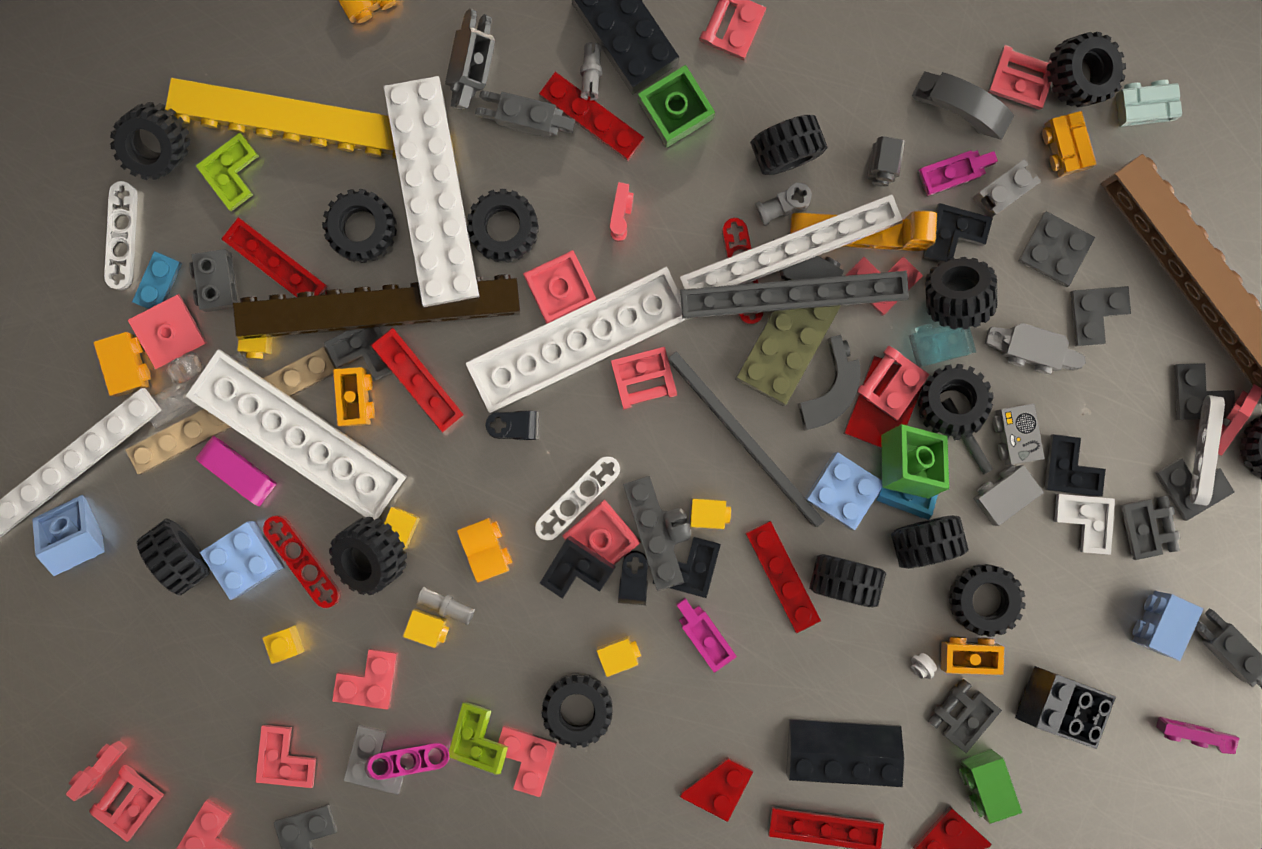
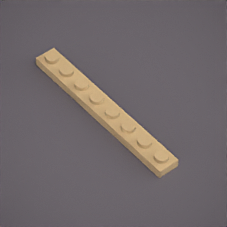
M322 347L263 379L291 397L334 375L333 369L337 368L326 347ZM203 409L129 447L125 451L137 474L141 475L232 427Z

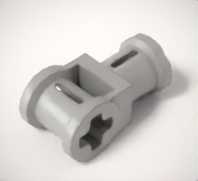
M795 183L788 190L777 194V197L764 203L757 202L755 205L764 226H766L770 220L779 216H787L794 212L805 211L810 205L812 194L810 188L804 183ZM798 192L799 196L805 195L803 203H799L798 200H792L794 193Z

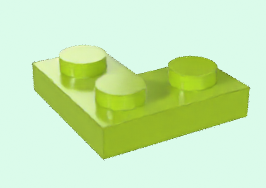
M238 133L196 165L231 212L253 196V193L237 174L259 157L243 134Z
M463 702L449 748V758L496 775L501 774L508 746L484 738L492 711Z

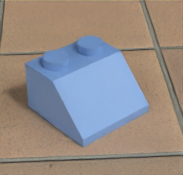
M84 495L78 496L32 518L35 556L53 576L70 570L74 566L105 552L102 532Z

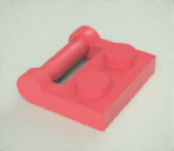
M719 0L706 31H702L699 40L706 45L744 60L766 11V7L750 0ZM731 4L736 7V10L722 40L715 35L728 5Z
M1004 45L988 93L1041 110L1051 82L1048 83L1047 76H1050V71H1047V64H1050L1052 61L1045 62L1013 51V47ZM1010 61L1042 72L1043 78L1007 67L1008 62Z
M618 182L610 222L611 237L617 242L623 241L627 236V223L624 219L625 214H631L634 193L629 192V184Z
M888 346L883 352L885 356L866 383L860 385L857 393L897 421L930 374L904 357L899 351ZM893 362L900 365L880 396L874 394L873 391Z
M665 347L611 360L623 410L632 408V404L667 395L669 398L677 396ZM664 376L665 385L630 394L627 392L626 386Z
M123 765L118 772V778L99 803H94L89 812L93 817L128 842L164 794L139 776L133 768ZM129 782L134 786L114 814L111 815L107 809Z

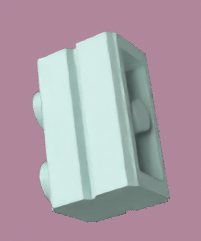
M1158 80L1152 82L1151 86L1141 87V83H1130L1124 85V89L1116 94L1120 127L1175 121L1182 116L1178 83L1169 84L1168 80Z

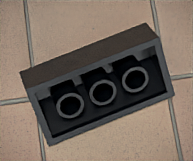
M789 719L786 775L790 781L903 787L904 750L902 727L900 725Z

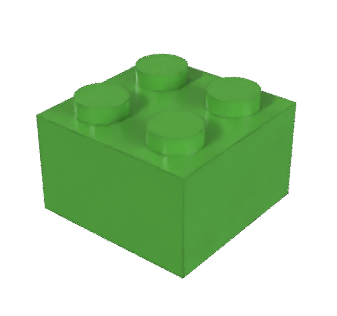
M686 65L638 93V103L666 148L709 123L715 116L714 109Z
M903 424L881 435L882 488L928 499L949 489L948 436Z
M991 749L960 760L963 768L959 769L963 784L968 785L972 795L968 796V800L973 812H977L979 818L983 817L989 824L1022 813L1005 760L1002 756Z

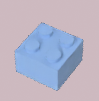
M835 452L805 499L849 529L856 530L882 489V480L840 453Z
M255 521L244 523L200 552L230 600L240 597L285 568Z
M1154 591L1153 595H1149L1145 602L1144 609L1146 611L1142 620H1138L1134 626V638L1132 641L1163 656L1180 661L1203 608L1173 594Z

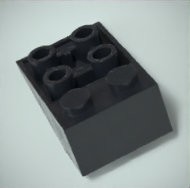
M1034 666L1015 719L1043 731L1097 749L1116 696Z

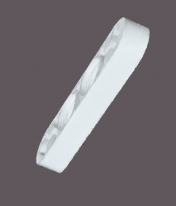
M118 181L110 187L108 198L104 278L107 285L116 290L129 288L133 282L138 194L135 187L124 181ZM123 188L130 193L129 196L124 197L123 204L125 207H129V211L116 209V206L122 207V199L117 197V194L121 193ZM124 214L128 217L129 224L125 229L119 230L115 226V219L119 215ZM119 242H124L127 245V253L123 257H116L113 252L114 246ZM113 261L126 262V266L120 265V273L125 275V279L120 280L119 284L113 280V275H118L119 266L113 265Z
M1207 395L1203 401L1190 488V501L1192 504L1207 506L1212 498L1225 407L1223 397Z
M608 456L599 459L539 518L535 526L537 535L547 541L556 538L617 478L620 472L617 460ZM603 462L606 464L613 462L615 465L613 471L615 473L612 476L606 474L601 479L606 483L601 487L599 482L590 474L595 471L596 475H598L603 469L600 466ZM586 480L592 481L596 486L594 495L586 497L580 492V485ZM571 500L576 505V511L572 516H564L560 512V505L563 501ZM555 510L558 517L566 521V523L561 526L558 521L553 526L555 533L553 535L550 533L544 535L541 532L543 529L541 523L543 521L551 522L555 517L550 515V513Z

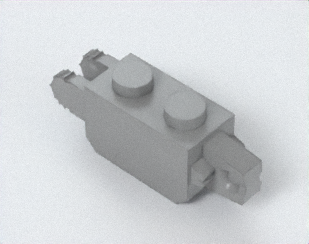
M1024 323L1010 329L990 327L985 339V344L1002 351L1001 356L1008 357L1009 363L1018 366H1024L1025 363L1035 366V371L1044 374H1051L1052 371H1059L1062 368L1069 370L1079 369L1086 363L1084 354L1068 349L1069 342L1066 336Z

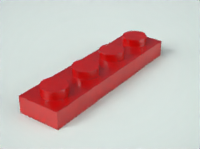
M554 72L539 92L541 98L550 104L556 105L557 109L563 110V114L571 119H575V123L627 161L644 140V136L598 102L590 100L589 96L587 100L581 97V90L557 72Z
M239 217L221 238L295 297L300 292H314V296L322 295L328 287Z
M394 328L388 330L370 345L440 432L443 433L464 415Z
M768 521L745 533L795 633L797 634L821 622L772 522Z
M772 807L768 836L853 849H881L884 823Z

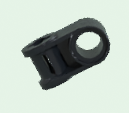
M539 411L492 413L486 420V430L490 436L496 439L539 440ZM498 418L501 419L503 424H506V428H501V433H496L495 428L490 427Z
M633 550L624 556L622 576L619 583L618 603L646 606L648 562L645 554L641 551ZM633 557H637L639 562L643 563V566H638L637 571H633L632 566L627 565V562H632Z

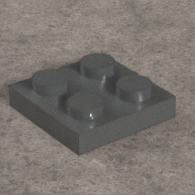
M1046 211L1043 213L1018 261L1068 287L1095 237Z

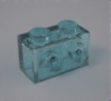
M932 324L916 327V333L909 336L915 362L919 367L976 353L970 327L966 330L962 328L955 330L950 329V326L932 328Z

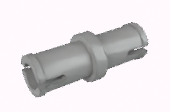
M593 42L584 45V63L580 68V75L583 77L581 97L585 100L588 99L589 90H591L590 100L598 99L599 78L602 76V67L600 66L602 46L595 43V50L592 53Z
M425 587L420 591L416 602L439 612L438 615L441 617L449 616L466 625H469L475 611L474 608L454 601L450 595L445 597Z

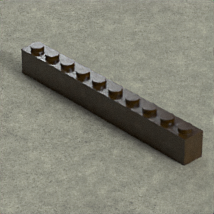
M510 274L496 275L494 280L483 281V277H476L480 297L424 307L422 304L419 282L410 283L408 288H399L398 284L383 285L382 290L371 291V287H357L351 293H343L342 289H331L325 291L326 295L314 296V292L297 293L295 298H286L285 294L269 295V300L258 301L257 297L240 298V302L233 303L235 333L239 340L520 315L517 278H511Z

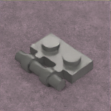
M1168 496L1157 497L1158 509H1153L1151 499L1121 505L1133 560L1163 555L1161 543L1166 542L1169 552L1180 551L1178 540L1181 538L1179 530L1176 531L1173 520V515H1175L1174 506H1170ZM1157 518L1162 519L1164 533L1162 534L1158 532Z
M963 679L957 687L954 685L949 691L951 694L945 702L933 710L935 714L928 722L936 729L943 721L948 723L950 726L943 735L967 753L1002 710L979 691L970 699L966 693L972 685ZM960 701L965 707L954 718L949 713Z

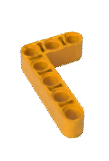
M931 211L911 212L903 219V223L841 247L924 251L936 241L937 213ZM792 213L790 234L838 215Z

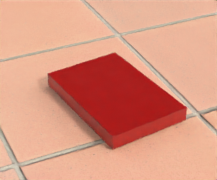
M873 356L862 385L869 379L882 358ZM895 363L891 365L873 391L874 394L880 396L900 365ZM922 387L897 421L858 394L843 434L882 448V434L901 424L908 425Z

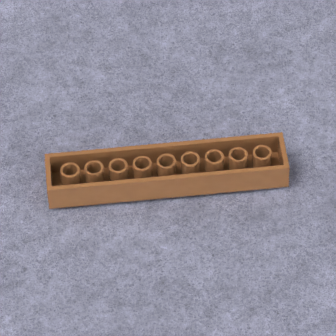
M1141 154L1100 184L1252 386L1255 384L1262 388V310L1259 308L1260 302L1252 293L1246 291L1242 285L1243 280L1236 271L1231 270L1225 263L1226 258L1218 248L1212 246L1208 240V233L1202 226L1194 222L1187 205L1178 201L1174 195L1172 185L1167 180H1163L1157 173V166L1154 161Z

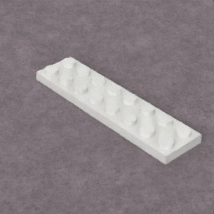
M436 76L384 86L422 304L424 307L480 297L440 77Z
M665 267L466 362V366L488 412L491 414L689 318L682 319L680 293L668 268Z
M220 349L216 351L186 395L187 398L364 517H373L374 520L379 518L407 477Z

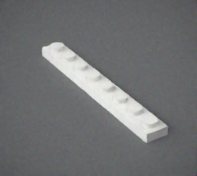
M892 194L691 272L680 278L684 289L746 284L901 224L903 219Z
M141 388L0 499V538L162 411L146 388Z

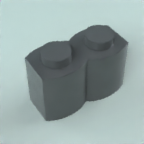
M881 136L873 143L867 176L869 180H872V184L889 186V183L894 182L895 178L899 177L905 145L904 140Z

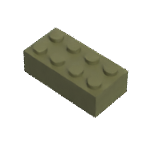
M841 306L773 311L735 380L782 406L787 405Z

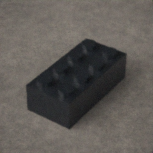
M571 0L572 5L598 44L602 46V50L632 95L679 64V55L642 0Z

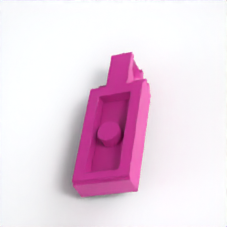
M971 150L920 168L918 173L928 197L980 178L986 174L984 168L996 164L998 159L995 151L980 156L978 150L973 152Z
M686 598L676 603L684 615L679 619V622L682 624L681 627L714 673L737 657L700 606L693 609Z
M1164 717L1158 718L1156 728L1164 733V737L1169 740L1181 742V739L1184 738L1191 740L1192 744L1199 747L1208 748L1210 744L1215 745L1221 753L1236 754L1240 739L1236 735Z

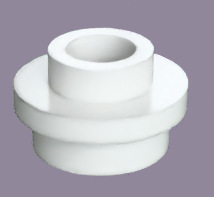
M921 653L919 656L914 655L911 658L913 664L911 669L919 678L923 679L925 677L930 680L934 677L937 666L928 655Z

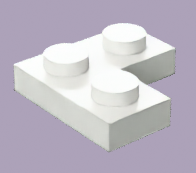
M1056 494L1054 522L1082 524L1080 552L1111 555L1115 499Z

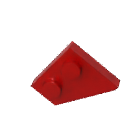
M726 758L715 769L707 772L699 778L700 780L681 791L680 798L728 822L753 774V770L730 758Z
M949 806L914 845L913 849H987L992 844Z

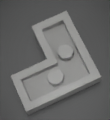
M363 725L358 726L344 781L396 795L400 793L404 776L374 780L369 778L365 772L367 759L372 755L382 752L387 731ZM376 759L372 763V771L376 775L383 774L386 764L383 760ZM400 764L406 770V765Z

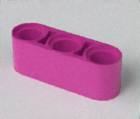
M215 436L210 438L195 458L235 491L259 507L277 485L268 475Z
M434 743L375 754L367 759L365 772L371 779L383 780L436 770L448 763L449 752L444 745ZM433 748L438 749L441 753V760L436 765L432 764L428 759V753ZM405 753L410 754L414 760V764L409 770L403 769L400 765L401 756ZM376 759H381L386 764L385 772L381 775H376L372 771V763Z

